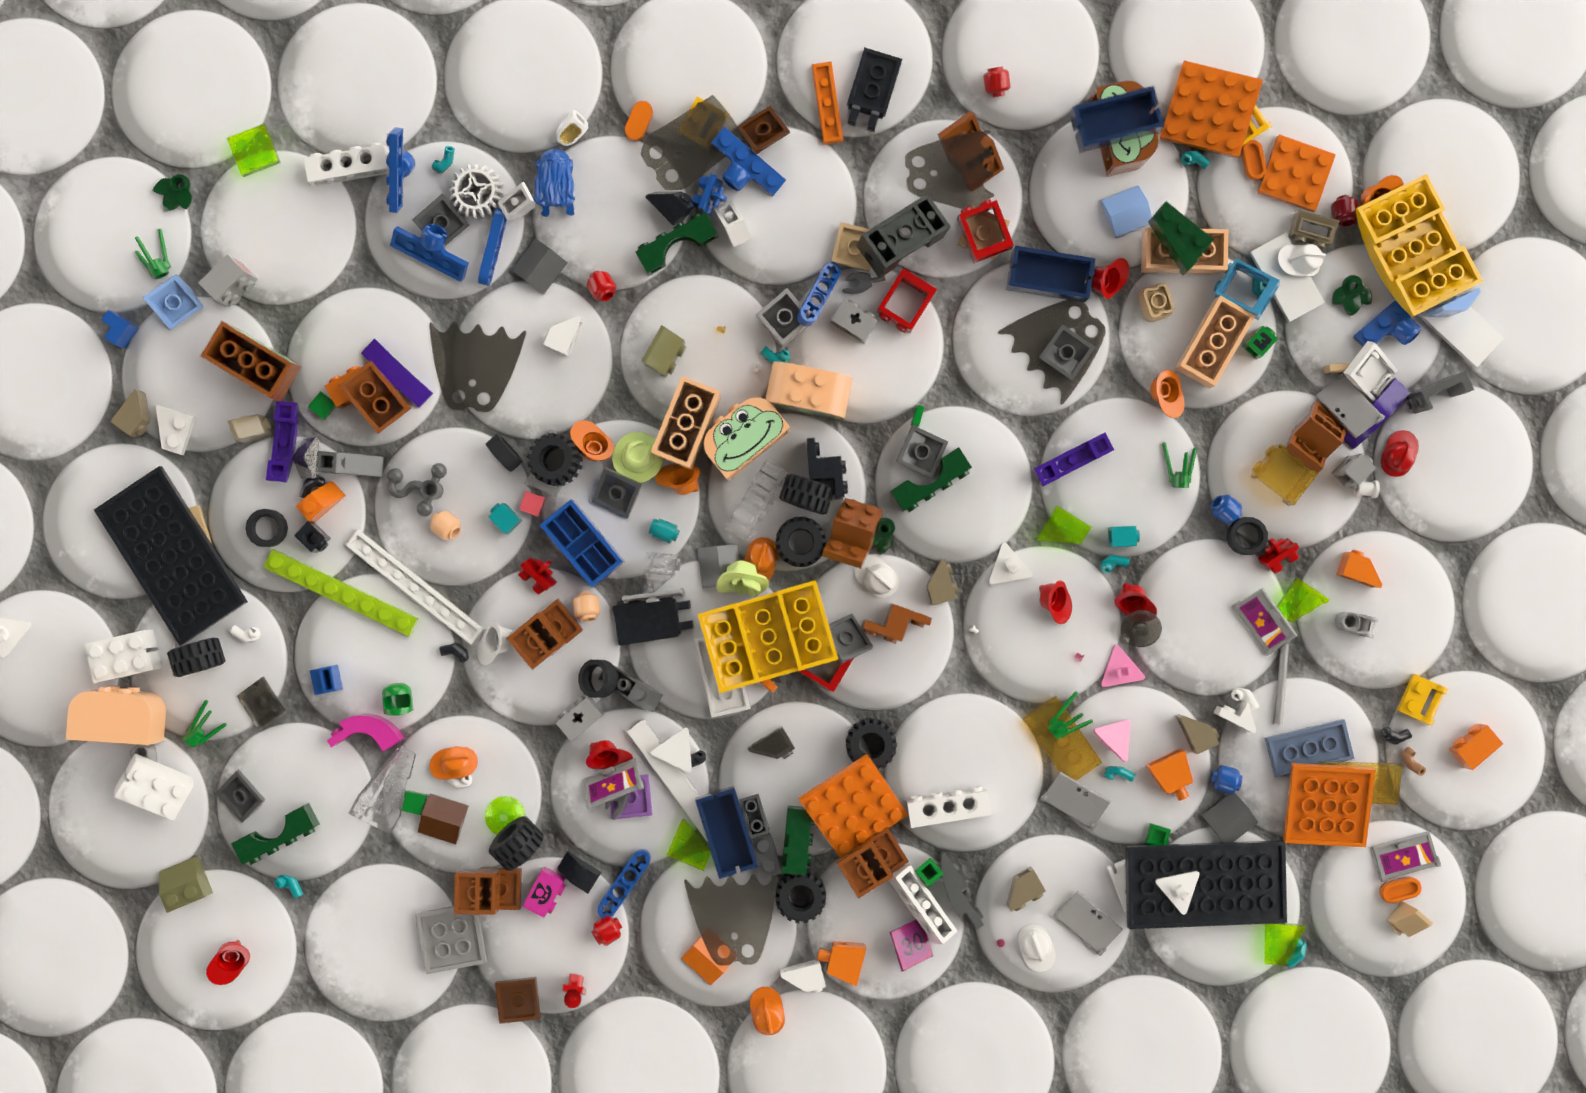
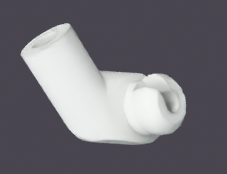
M236 625L229 632L243 643L256 641L261 635L257 627H251V629L244 631Z
M1243 688L1232 690V699L1247 702L1250 711L1259 707L1250 690Z
M472 776L448 779L446 781L454 788H463L471 785Z

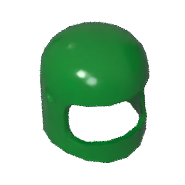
M393 683L384 687L382 691L384 714L399 716L414 710L412 691L407 684Z

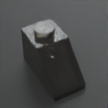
M783 726L748 746V750L752 753L775 759L780 757L786 759L793 754L792 750L795 749V745Z

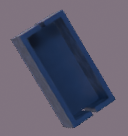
M1154 86L1074 106L1069 116L1073 131H1077L1075 138L1079 153L1160 132L1165 125L1160 108H1156L1159 103Z
M1015 245L1011 254L1009 267L1011 269L1008 273L1006 290L1086 302L1090 298L1092 280L1090 279L1093 277L1096 258Z
M731 786L718 790L716 796L712 792L696 797V805L719 879L737 874L736 866L740 867L741 872L758 867L735 787Z

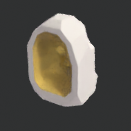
M571 111L556 131L557 142L565 146L574 144L588 129V123L585 118L577 111Z

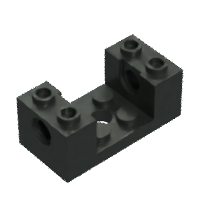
M927 193L862 234L857 248L880 279L894 270L900 260L920 247L926 245L928 248L943 239L951 226ZM901 228H908L911 231V235L904 236L901 233Z

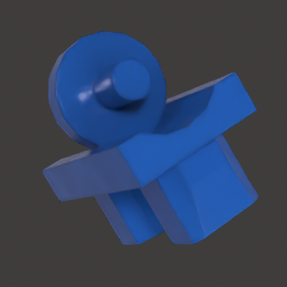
M710 174L709 177L701 176L699 187L704 189L703 195L695 194L692 203L702 212H706L707 215L711 216L713 208L718 207L719 202H726L727 197L722 195L725 189L721 187L723 181L714 174Z

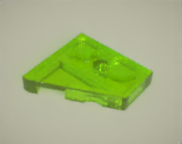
M1056 506L1036 539L1040 541L1082 544L1092 527L1061 507Z
M1295 578L1278 603L1277 608L1288 622L1293 623L1300 619L1301 616L1314 611L1315 608L1322 604L1328 603L1330 599L1299 578Z
M682 818L667 856L704 871L711 855L710 848L689 823Z
M1290 923L1265 924L1264 964L1286 966L1301 935L1306 930V925Z

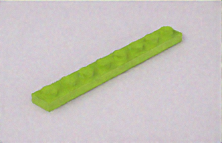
M275 549L271 550L263 567L408 637L411 636L419 619Z

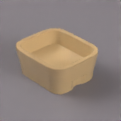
M1152 285L1140 290L1138 293V299L1147 321L1155 322L1172 315L1174 305L1167 285Z

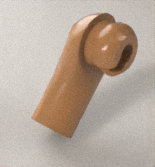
M1406 747L1401 752V757L1407 768L1419 776L1424 775L1426 768L1412 758L1416 752L1410 747Z

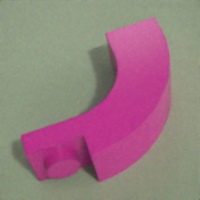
M360 714L339 722L342 728L340 727L331 733L332 737L327 742L330 747H334L354 733H366L375 739L382 751H385L403 740L404 736L388 719L375 714Z

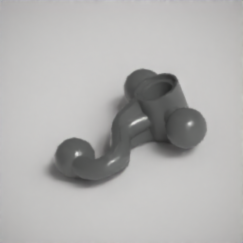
M436 463L431 468V474L433 475L431 480L424 482L410 481L402 490H397L396 484L403 480V473L400 469L393 468L387 473L389 480L388 490L395 498H403L413 489H420L422 496L425 498L417 505V512L421 516H429L433 511L432 500L439 499L443 495L444 489L439 481L445 477L447 469L444 464ZM431 485H434L435 492L432 495H430L428 491L429 487Z

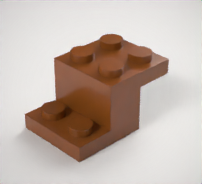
M969 111L937 134L949 163L962 174L967 188L971 192L1004 170L993 139L980 129L973 112Z
M1315 401L1311 405L1308 415L1291 431L1286 449L1290 455L1304 462L1308 469L1319 473L1324 467L1326 458L1343 443L1347 429L1327 408L1318 401Z
M845 498L833 519L830 539L823 550L822 556L861 569L872 548L876 527L882 517L883 509L858 502L854 499Z
M557 599L542 612L536 613L506 639L533 670L549 656L554 655L584 629L563 603Z
M891 603L883 626L864 619L861 627L865 628L864 632L877 637L879 633L884 635V640L896 644L897 640L902 642L910 619H912V624L924 628L925 624L930 626L932 618Z
M887 827L867 839L864 843L854 847V852L839 860L837 865L859 899L893 878L892 872L908 863L909 860Z
M482 867L477 872L456 871L454 914L495 915L499 910H520L522 868L506 871L504 868Z

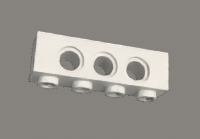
M372 143L369 147L365 148L354 146L349 148L348 151L332 150L330 154L325 155L321 153L311 154L310 157L304 158L307 181L315 187L388 174L389 166L386 164V158L389 150L384 144ZM371 156V162L364 164L365 158ZM347 160H352L351 165L347 168H344L345 162ZM332 163L331 169L325 171V166Z
M982 786L971 787L970 791L962 792V789L951 790L950 794L942 795V792L932 793L928 798L913 796L910 797L909 801H906L911 828L992 815L988 791L985 788L982 789ZM966 798L973 799V805L969 808L963 806V801ZM947 801L953 802V808L950 811L943 809V805ZM925 805H932L934 807L932 813H923Z
M903 865L892 873L893 878L889 879V882L934 944H944L957 932L956 928L911 865Z

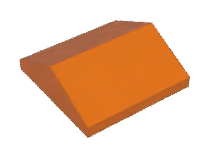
M707 928L681 959L706 982L712 985L728 969L738 954L712 930Z

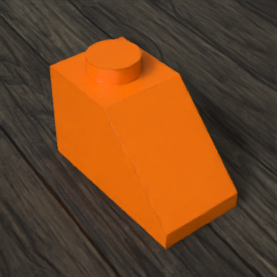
M330 481L307 495L296 507L308 521L317 522L346 495L334 481Z
M1357 550L1343 553L1336 575L1373 588L1382 587V582L1370 558L1364 557V553Z

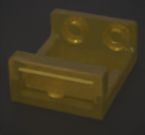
M1281 443L1274 446L1271 445L1265 451L1264 455L1266 457L1263 461H1258L1252 468L1254 472L1251 477L1253 479L1257 478L1282 497V502L1286 505H1295L1319 473L1308 469L1299 458L1290 455L1286 447Z

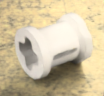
M1378 480L1362 482L1358 486H1353L1355 497L1362 495L1377 498L1379 495L1380 485Z

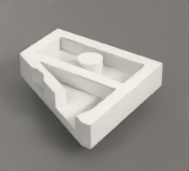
M156 405L162 449L184 455L196 417Z

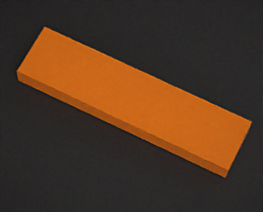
M832 61L812 64L823 145L843 142Z

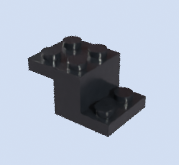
M807 438L809 478L814 481L834 479L835 499H844V494L848 493L847 481H843V474H846V461H842L841 456L817 458L816 456H820L819 442H815V438Z

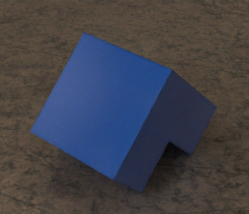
M108 310L101 319L111 327L104 338L122 348L127 346L139 329L129 320L111 310Z
M338 665L310 670L314 695L343 689Z

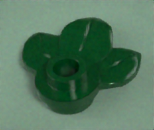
M177 174L171 179L163 178L153 188V192L164 195L163 209L165 211L175 210L179 205L186 210L192 202V195L189 191L191 187L190 180L182 174ZM180 182L184 183L182 188L178 187Z
M1355 275L1347 276L1343 280L1342 286L1337 288L1332 295V304H1343L1345 311L1350 316L1355 315L1362 304L1370 305L1372 303L1371 290L1363 285L1360 277ZM1355 282V288L1351 289V283Z
M881 518L876 527L872 546L876 547L879 554L885 553L892 545L891 535L895 532V524L890 518ZM887 525L888 531H883L881 526Z

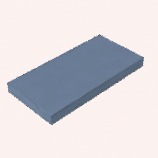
M1345 719L1265 738L1273 774L1276 778L1290 775L1291 763L1331 765L1355 759Z

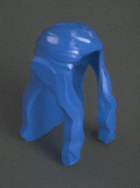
M550 149L541 155L539 161H536L538 174L535 180L533 199L536 204L542 206L543 211L541 215L543 217L549 216L550 206H566V214L572 216L575 214L573 205L575 200L573 196L574 181L572 178L573 160L563 150Z

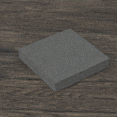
M853 614L829 624L838 656L836 661L839 665L874 647Z

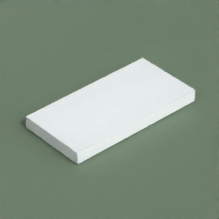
M1284 233L1251 251L1249 254L1259 270L1280 280V286L1273 297L1289 323L1322 305L1325 301L1311 276L1289 275L1279 266L1278 253L1286 245H1293L1287 233Z
M1458 294L1417 314L1474 368H1477L1504 339L1472 307L1453 316L1428 317L1427 313L1459 297Z
M704 637L694 639L711 718L751 709L746 686L719 693Z

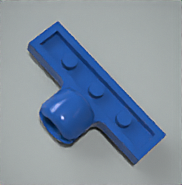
M395 127L387 134L386 144L389 146V153L386 158V164L389 166V173L386 178L389 192L386 203L389 205V212L398 213L403 207V180L415 169V159L407 151L403 153V128Z
M725 127L712 141L711 144L731 161V165L722 176V179L730 188L741 191L748 181L753 180L771 196H774L786 181L784 177Z
M428 224L423 228L421 237L398 226L393 230L390 242L391 247L460 282L465 279L469 262L445 250L447 233L443 227L437 224Z
M1395 300L1354 335V339L1364 347L1367 341L1378 344L1386 336L1392 335L1402 345H1407L1419 335L1421 326Z

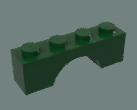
M706 212L695 214L690 218L691 221L685 224L683 222L673 227V231L667 234L666 232L661 233L655 237V241L651 243L645 242L638 247V250L635 252L648 276L666 267V254L675 243L692 241L702 247L718 238V233Z
M959 447L941 458L940 475L932 484L921 486L907 480L890 491L902 512L906 509L908 512H911L919 507L917 502L922 499L925 501L930 500L936 496L934 492L939 488L944 491L953 485L951 481L956 477L961 480L970 474L968 470L972 466Z
M308 803L285 815V827L278 837L267 838L254 831L231 843L241 865L247 862L252 865L262 860L260 856L267 852L269 856L280 850L278 846L285 843L287 847L298 841L297 836L303 834L306 837L315 832L314 827L320 825Z

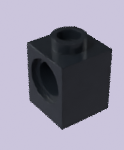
M307 521L294 535L312 553L325 550L329 545L327 542L331 539L315 522ZM313 533L318 537L317 542L314 544L310 540Z

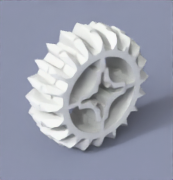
M477 163L474 169L470 164L467 165V171L460 168L462 174L454 173L457 180H450V183L454 186L449 188V191L454 193L450 196V199L454 201L453 206L455 208L459 207V213L465 212V216L468 218L473 215L474 219H477L479 213L482 218H485V212L492 215L493 211L491 208H499L496 202L502 199L499 197L500 195H504V191L500 189L503 187V183L498 182L500 179L499 175H494L495 171L493 169L488 170L486 165H483L480 169V165ZM476 177L486 178L490 181V184H480ZM469 180V185L466 188L462 189L464 184ZM475 185L480 190L477 196L473 193L474 189H476ZM491 191L489 199L484 203V197L490 194ZM463 199H474L477 206H470L464 203Z

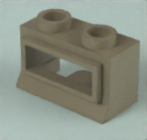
M1299 210L1294 214L1288 237L1293 238L1297 243L1305 244L1307 242L1316 245L1319 249H1325L1333 243L1339 220ZM1302 222L1328 228L1327 237L1301 230Z

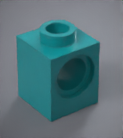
M497 503L490 510L491 514L488 516L507 535L523 521L506 503L501 505Z
M1136 526L1108 527L1109 547L1137 546V542L1140 541L1139 530H1136Z

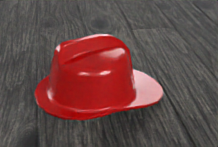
M1118 258L1109 266L1096 269L1091 288L1097 293L1102 294L1105 299L1113 297L1126 284L1130 271L1127 260Z
M1400 430L1393 433L1388 439L1380 462L1383 471L1389 476H1403L1414 465L1419 449L1418 440L1410 431Z
M1059 580L1056 583L1040 585V605L1050 611L1056 623L1065 624L1072 613V600L1065 583Z
M1123 584L1119 595L1114 599L1115 606L1133 621L1148 622L1154 619L1157 615V607L1147 597L1145 590L1138 585Z
M602 740L590 743L589 756L586 758L585 763L591 769L604 770L631 760L633 756L626 750L617 749L611 741Z
M239 940L224 943L206 968L208 980L216 985H226L233 982L248 964L250 952L241 945Z

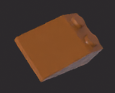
M369 361L338 385L377 434L412 408L372 361Z

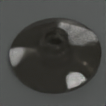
M1147 610L1133 611L1121 623L1123 639L1135 647L1152 645L1159 639L1162 632L1159 618ZM1138 624H1144L1141 628L1137 627Z

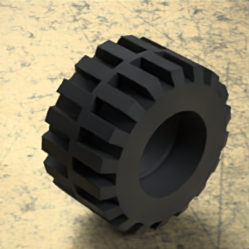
M549 433V436L542 435L541 440L536 439L534 447L530 446L529 450L532 452L527 454V458L530 459V462L527 463L528 467L531 468L530 472L538 480L552 486H564L566 482L571 483L573 481L572 478H577L579 475L577 471L582 469L580 462H583V457L580 456L581 450L577 448L571 439L558 433L557 435ZM561 449L564 453L563 465L558 470L549 471L546 466L548 454L552 450Z
M787 474L779 498L785 503L824 515L828 512L834 490L820 482L795 474Z
M804 516L793 517L785 521L779 528L775 541L776 549L786 563L795 567L810 566L823 555V550L826 546L825 532L819 523L811 518ZM805 530L812 536L813 545L807 553L797 554L791 550L789 538L793 532Z
M215 637L186 644L167 652L174 677H182L207 670L226 662L220 640Z
M873 718L861 719L858 723L853 724L846 737V750L851 761L855 762L865 755L859 748V741L866 733L874 732L882 738L883 748L878 754L869 757L878 770L881 767H886L887 763H891L893 756L896 754L897 742L895 734L888 724L880 719Z
M527 816L519 817L506 825L497 834L490 845L489 854L506 871H511L524 864L533 856L541 845L544 834Z
M807 869L806 875L785 873L777 883L775 893L776 906L781 911L780 914L783 917L786 916L790 922L795 920V923L800 924V921L808 923L810 919L812 921L815 920L816 916L822 913V909L825 908L826 889L822 879L818 877V874L812 873L809 869ZM804 885L811 889L813 898L807 905L797 906L789 900V891L795 886Z

